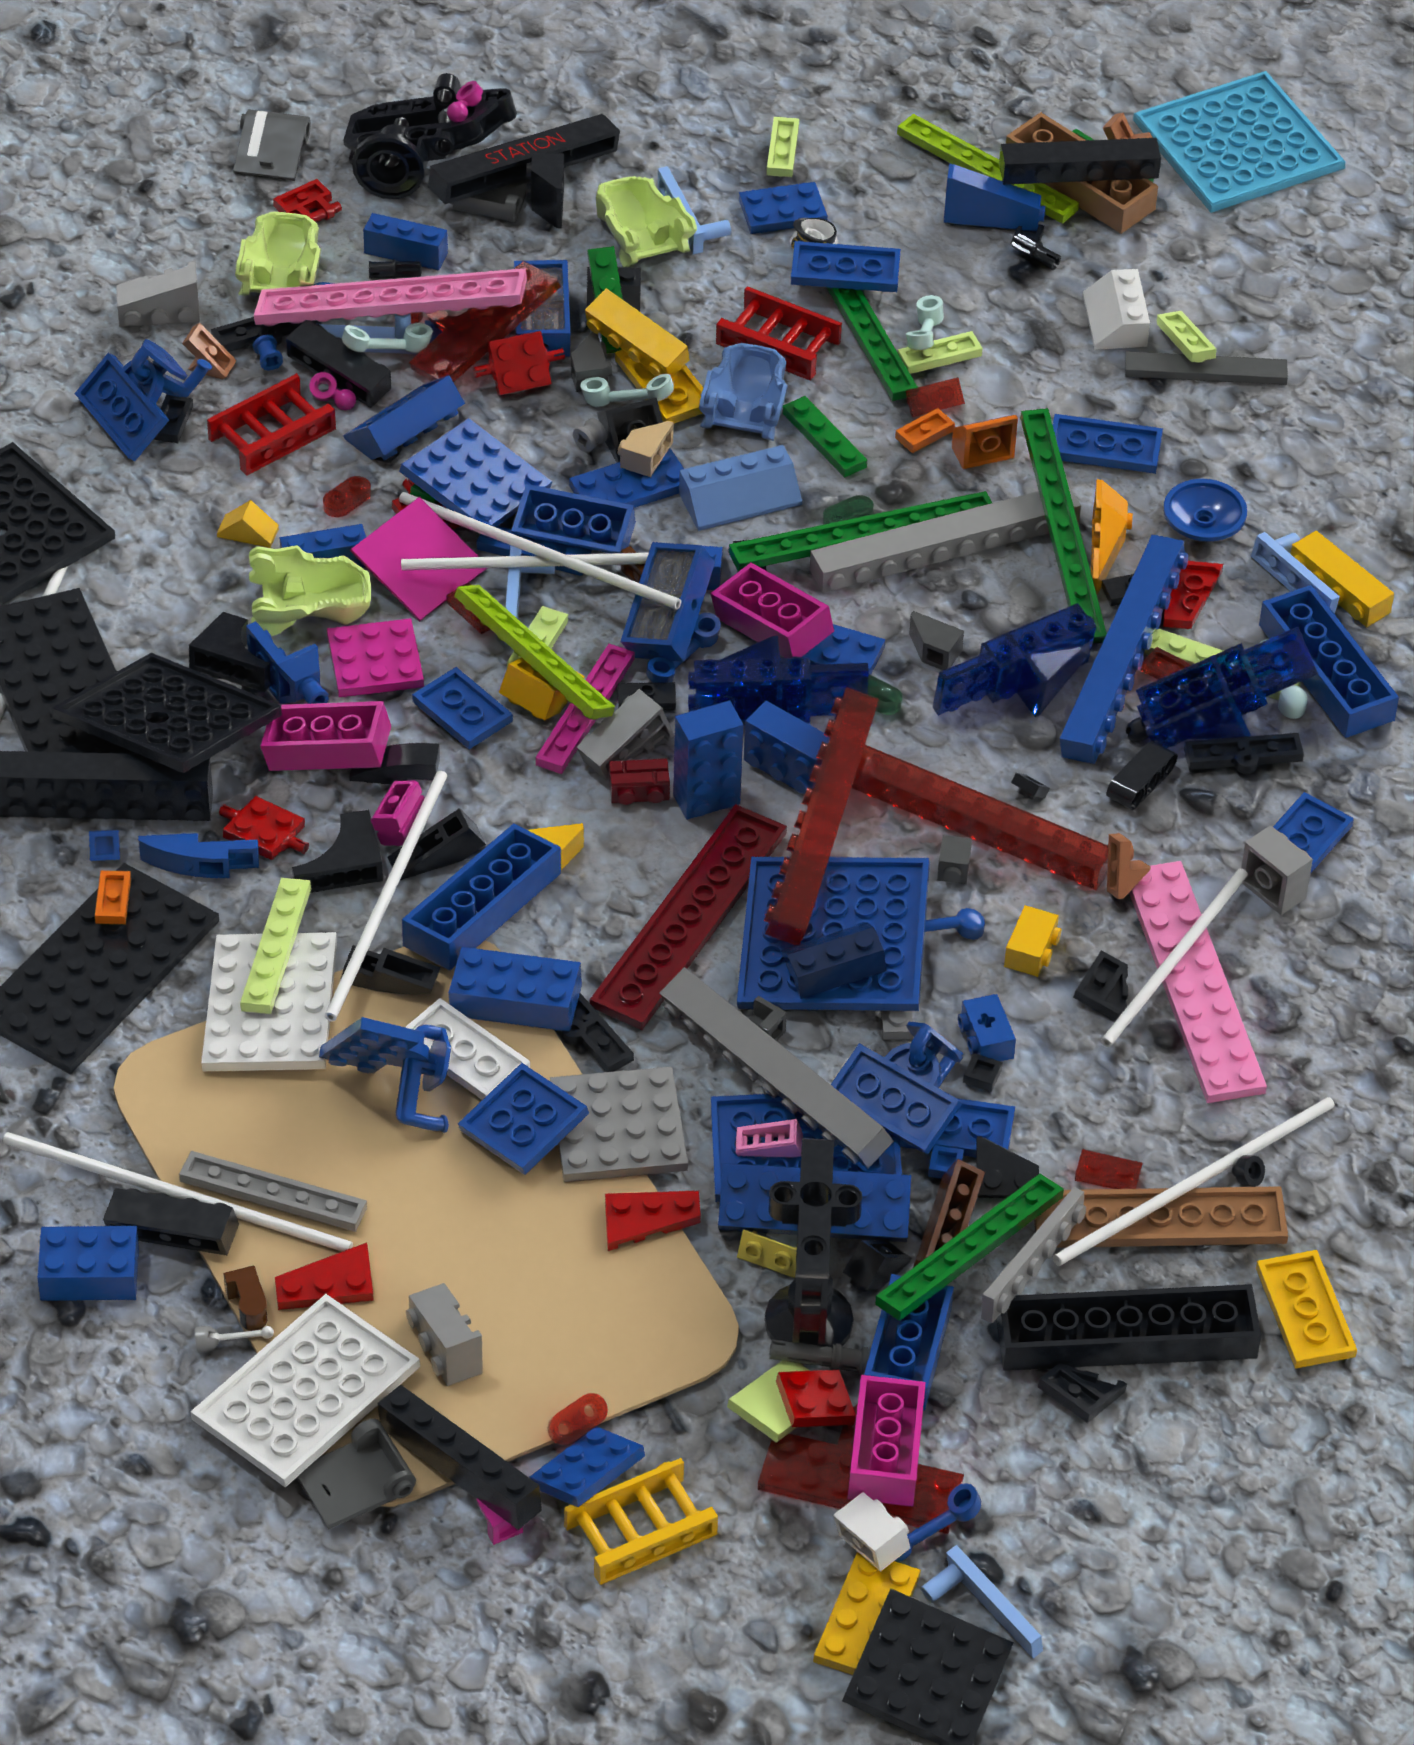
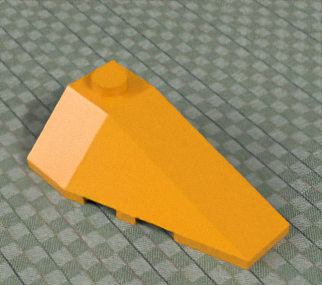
M1100 479L1096 480L1091 546V575L1097 595L1101 589L1102 580L1106 579L1125 542L1126 529H1132L1133 513H1128V501Z

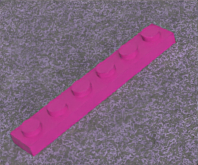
M608 643L585 680L609 700L618 687V683L621 682L635 660V652ZM570 703L535 757L536 766L562 774L578 750L577 746L588 734L596 720L585 717L580 709L573 703Z

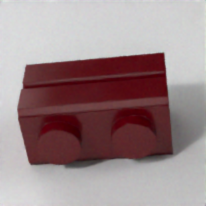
M667 758L609 761L611 804L629 805L633 802L660 803L662 801H669L670 777Z

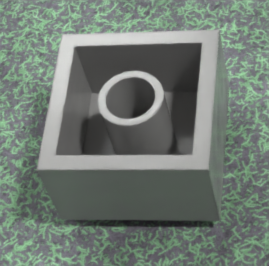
M1269 825L1245 842L1241 868L1248 873V877L1242 884L1280 915H1283L1306 899L1313 859L1306 851L1301 850L1292 843L1286 835Z

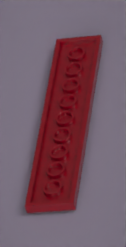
M735 804L590 998L592 1007L599 1012L643 1030L664 1002L660 992L684 967L686 969L689 968L748 887L751 857H770L787 834V826Z

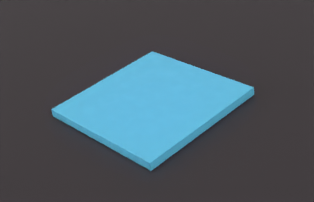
M1267 71L1136 112L1133 115V121L1143 133L1150 132L1153 138H1157L1160 153L1211 213L1345 169V160Z

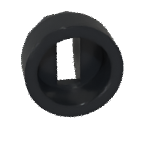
M1140 717L1128 723L1126 734H1128L1129 740L1141 742L1150 737L1148 729Z

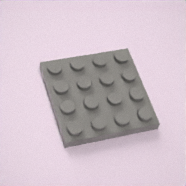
M672 1067L550 1077V1082L586 1105L589 1114L558 1143L564 1182L688 1171V1160Z

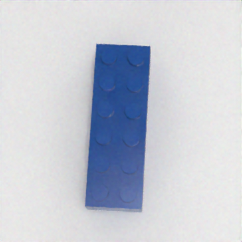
M1312 585L1262 601L1259 626L1269 639H1275L1284 644V659L1297 676L1302 678L1303 684L1345 738L1395 721L1399 696Z
M513 823L402 919L403 946L449 971L452 970L457 964L461 947L476 949L561 874V847Z
M722 1163L719 1230L742 1232L744 1229L749 1232L757 1231V1233L797 1235L798 1224H782V1221L773 1219L769 1214L768 1207L771 1186L780 1181L800 1182L801 1168ZM833 1170L832 1184L854 1185L860 1189L863 1197L860 1219L854 1224L846 1225V1227L831 1226L830 1238L907 1243L911 1175Z

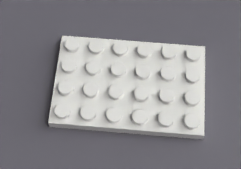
M336 932L297 933L271 1014L241 1011L240 1006L262 934L216 935L201 1062L203 1072L326 1069V1059L319 1058L321 1045L326 1043L329 1037L330 1021L325 1018V1013L332 1000L337 950Z
M325 1294L191 1411V1419L282 1486L287 1487L372 1411L379 1401L419 1369L420 1359Z

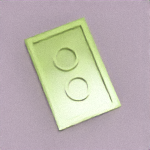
M780 1361L729 1398L727 1408L777 1443L797 1427L791 1426L776 1378L778 1372L810 1371L800 1363Z

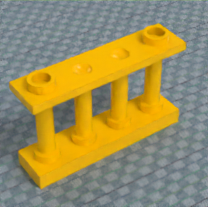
M682 1458L672 1462H664L651 1471L601 1491L580 1507L571 1504L564 1507V1527L566 1530L581 1526L598 1556L594 1557V1576L599 1585L717 1535L718 1515L713 1507L702 1511L697 1510L680 1483L684 1481V1461ZM668 1488L686 1518L674 1523H668L651 1495ZM638 1500L657 1529L644 1536L638 1535L622 1507ZM610 1513L628 1542L614 1549L608 1547L593 1522L594 1519Z

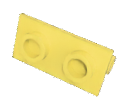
M743 1229L737 1258L795 1278L797 1247L795 1248L757 1234V1231L749 1232Z

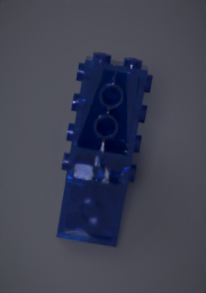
M1076 603L982 643L979 656L939 672L932 708L939 716L948 711L953 712L971 701H979L985 695L994 703L1001 699H1009L1017 693L1034 717L1039 716L1080 665L1089 661L1096 631V624L1093 618L1088 616L1081 606Z
M1297 626L1248 649H1244L1242 643L1136 689L1141 702L1137 708L1142 720L1149 723V725L1145 726L1150 740L1157 741L1158 744L1166 748L1176 746L1189 739L1251 736V733L1243 715L1267 705V696L1313 677L1318 672L1301 631Z
M771 636L720 660H694V672H688L689 690H693V694H688V712L730 700L744 726L745 721L765 701L807 724H810L811 716L867 715L868 663L810 665L809 657L780 658L778 636Z

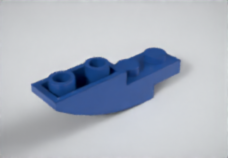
M198 833L138 836L140 860L169 872L203 878H230V869L259 868L258 840L199 842Z

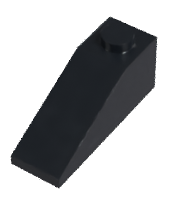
M458 808L420 835L400 880L463 861L478 851L486 843L477 825ZM401 848L387 857L392 868Z

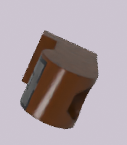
M255 1266L223 1273L224 1287L228 1300L237 1298L242 1327L250 1331L262 1329L268 1321L267 1304Z

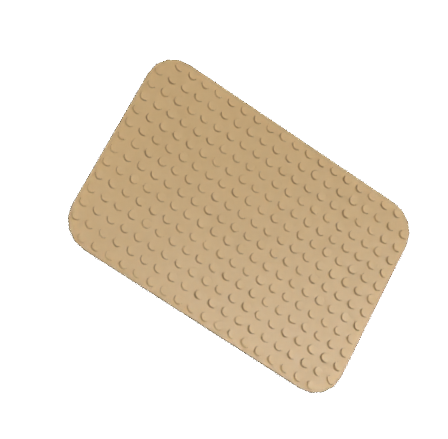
M486 940L476 948L501 952L494 944ZM406 947L393 950L441 967L431 994H395L352 985L337 1019L330 1021L328 1041L361 1017L406 1027L439 998L449 1004L448 992L456 966L449 971ZM343 970L334 973L332 998L340 983ZM471 1019L530 1061V1068L550 1081V1077L582 1075L553 1029ZM206 1021L145 1044L131 1052L117 1070L113 1088L119 1111L158 1180L353 1242V1247L367 1242L374 1301L345 1303L342 1305L420 1359V1368L401 1384L507 1462L703 1382L724 1369L736 1352L739 1325L733 1308L682 1229L667 1234L657 1232L645 1236L644 1241L634 1243L631 1240L618 1244V1249L608 1251L605 1194L658 1192L647 1174L564 1182L559 1145L557 1144L524 1175L460 1131L458 1123L482 1100L448 1075H446L441 1085L428 1092L423 1090V1074H421L416 1113L432 1117L446 1115L449 1127L446 1133H442L441 1131L405 1125L397 1120L396 1105L402 1067L385 1065L375 1073H363L358 1071L356 1066H334L328 1063L329 1060H326V1069L203 1072L201 1062ZM194 1151L367 1200V1210L356 1232L180 1182L179 1173L190 1152ZM238 1219L239 1226L228 1256L199 1251L240 1325L239 1304L237 1298L228 1300L224 1287L223 1273L255 1266L267 1304L268 1321L265 1326H270L274 1330V1334L270 1339H265L262 1336L248 1338L257 1354L310 1308L278 1310L275 1277L335 1255L341 1251ZM445 1283L460 1305L458 1311L461 1316L467 1314L471 1319V1324L467 1325L472 1332L479 1330L482 1335L483 1373L449 1386L446 1385L441 1375L437 1376L435 1374L429 1351H423L418 1338L419 1332L416 1327L411 1328L406 1317V1310L409 1309V1295ZM242 1327V1329H243L244 1332H245V1331H250V1330H247V1329H245L244 1327ZM378 1405L321 1456L352 1443L351 1434L361 1422L368 1419H378L380 1421ZM389 1435L415 1476L416 1484L408 1496L397 1498L382 1506L395 1507L399 1504L412 1502L455 1484Z

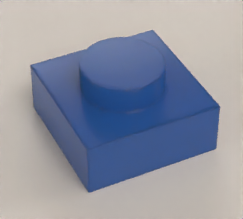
M119 829L89 831L90 861L120 860Z
M934 1145L928 1177L942 1179L943 1175L957 1159L963 1161L964 1150Z

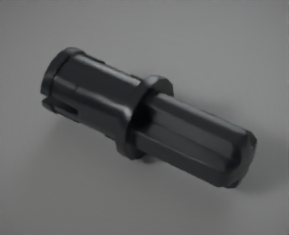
M1020 233L1012 238L1010 245L1029 256V260H1036L1051 270L1056 269L1054 263L1059 265L1061 255L1044 247L1042 242L1038 241L1036 243Z
M395 259L387 262L369 261V279L420 277L422 274V265L419 261L396 262Z

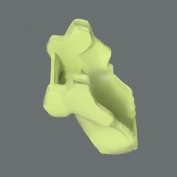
M625 177L601 183L598 186L596 194L597 216L606 222L612 235L620 245V263L624 268L637 264L639 259L675 250L682 253L690 252L688 239L695 234L697 226L694 217L685 210L679 197L672 199L668 195L663 196L656 188L654 180L646 177Z
M270 212L257 216L253 235L241 240L235 271L236 278L242 282L238 294L247 296L251 292L261 293L263 289L313 286L321 254V248L317 244L318 224L307 215Z
M297 545L279 549L255 547L249 552V563L253 568L249 572V580L252 583L262 585L263 598H258L252 603L253 617L251 618V623L256 621L271 636L282 633L292 626L296 620L306 616L326 618L343 625H348L360 618L370 607L371 582L369 572L344 555L333 558H314L312 553L304 552Z

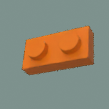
M937 408L897 429L895 439L911 453H914L952 433L955 422Z
M100 871L95 910L96 924H126L131 885L130 871Z

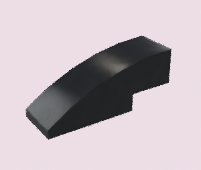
M406 743L386 746L381 767L351 768L349 781L391 785L394 781H408L409 778L433 780L440 762V744Z
M355 945L352 946L351 951L348 955V958L343 968L342 976L356 948ZM383 948L381 954L368 950L352 985L395 994H431L441 967Z

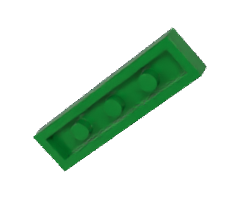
M614 246L588 249L587 256L594 300L606 288L623 300ZM600 334L601 342L605 343L607 354L623 350L620 347H613L607 338Z
M806 396L783 405L782 414L844 478L867 468L865 456Z

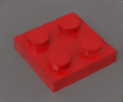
M840 1370L778 1372L776 1383L792 1427L854 1425L856 1414Z

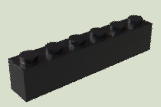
M1157 138L1001 144L999 157L1003 185L1159 178L1161 165Z
M398 1386L377 1403L380 1423L387 1434L474 1498L479 1499L516 1529L522 1528L542 1511L540 1487L536 1482L404 1386Z

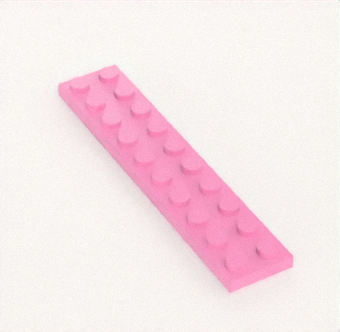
M526 268L263 289L261 290L253 316L255 325L274 326L278 323L287 322L300 324L305 320L326 322L338 318L352 320L363 316L378 318L388 314L404 316L413 312L429 314L438 310L487 309L490 306L501 305L513 307L522 303L527 274Z
M1181 861L1151 865L1150 871L1129 892L1157 969L1202 915ZM1206 928L1162 982L1206 1102L1213 1103L1266 1094V1082Z

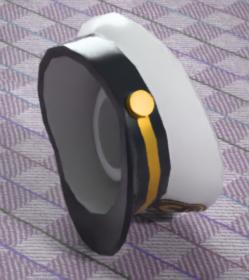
M799 218L793 223L796 230L790 238L793 250L795 241L838 244L836 227L825 219Z

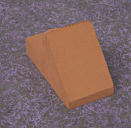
M201 323L192 327L182 343L195 356V359L188 368L190 371L196 368L197 360L203 359L212 365V369L208 370L206 375L223 380L237 361Z
M1120 833L1109 834L1107 892L1117 899H1124L1150 871L1151 867L1141 860L1130 861L1134 856L1133 845L1129 839Z

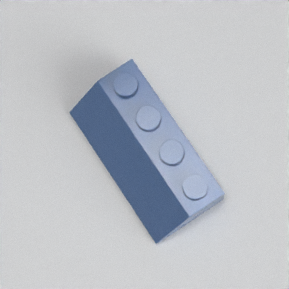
M784 445L680 470L679 495L698 531L802 505L794 465Z

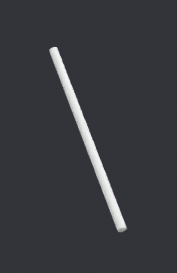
M649 553L576 554L568 556L591 565L645 564ZM539 556L401 559V570L562 566Z
M1239 868L1102 1037L1101 1043L1105 1047L1113 1045L1248 877V873L1244 869Z

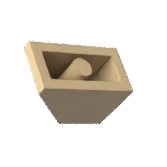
M666 421L632 430L626 440L623 439L618 447L620 468L651 477L673 443L674 422Z

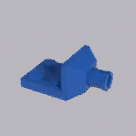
M256 621L246 625L248 651L270 663V687L268 690L279 704L297 702L303 698L307 704L328 702L329 694L320 685L319 654L316 644L286 656L284 650L277 648L273 643L270 633L267 630H263Z

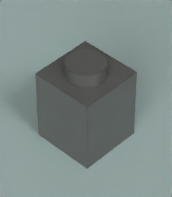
M943 835L937 881L967 884L972 838Z

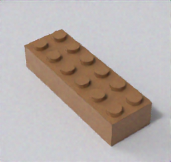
M1042 112L1006 136V144L1085 141V139ZM1148 179L1043 183L1079 202V208L1120 234L1156 210L1158 185Z

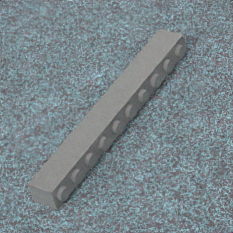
M1069 486L1079 525L1081 504ZM1039 491L811 550L810 572L821 592L824 593L1048 534L1049 529Z
M685 967L660 992L667 1002L664 1008L677 1019L679 1016H682L685 1019L683 1023L694 1034H697L699 1031L704 1034L703 1040L714 1050L720 1047L723 1050L722 1055L733 1066H736L737 1063L742 1065V1072L750 1080L755 1082L759 1079L763 1083L761 1087L771 1097L780 1096L783 1099L781 1103L787 1110L794 1115L797 1111L802 1114V1121L810 1129L815 1131L819 1128L823 1132L821 1136L825 1140H834V1148L840 1145L843 1148L841 1152L853 1164L859 1161L869 1168L894 1142L884 1127Z

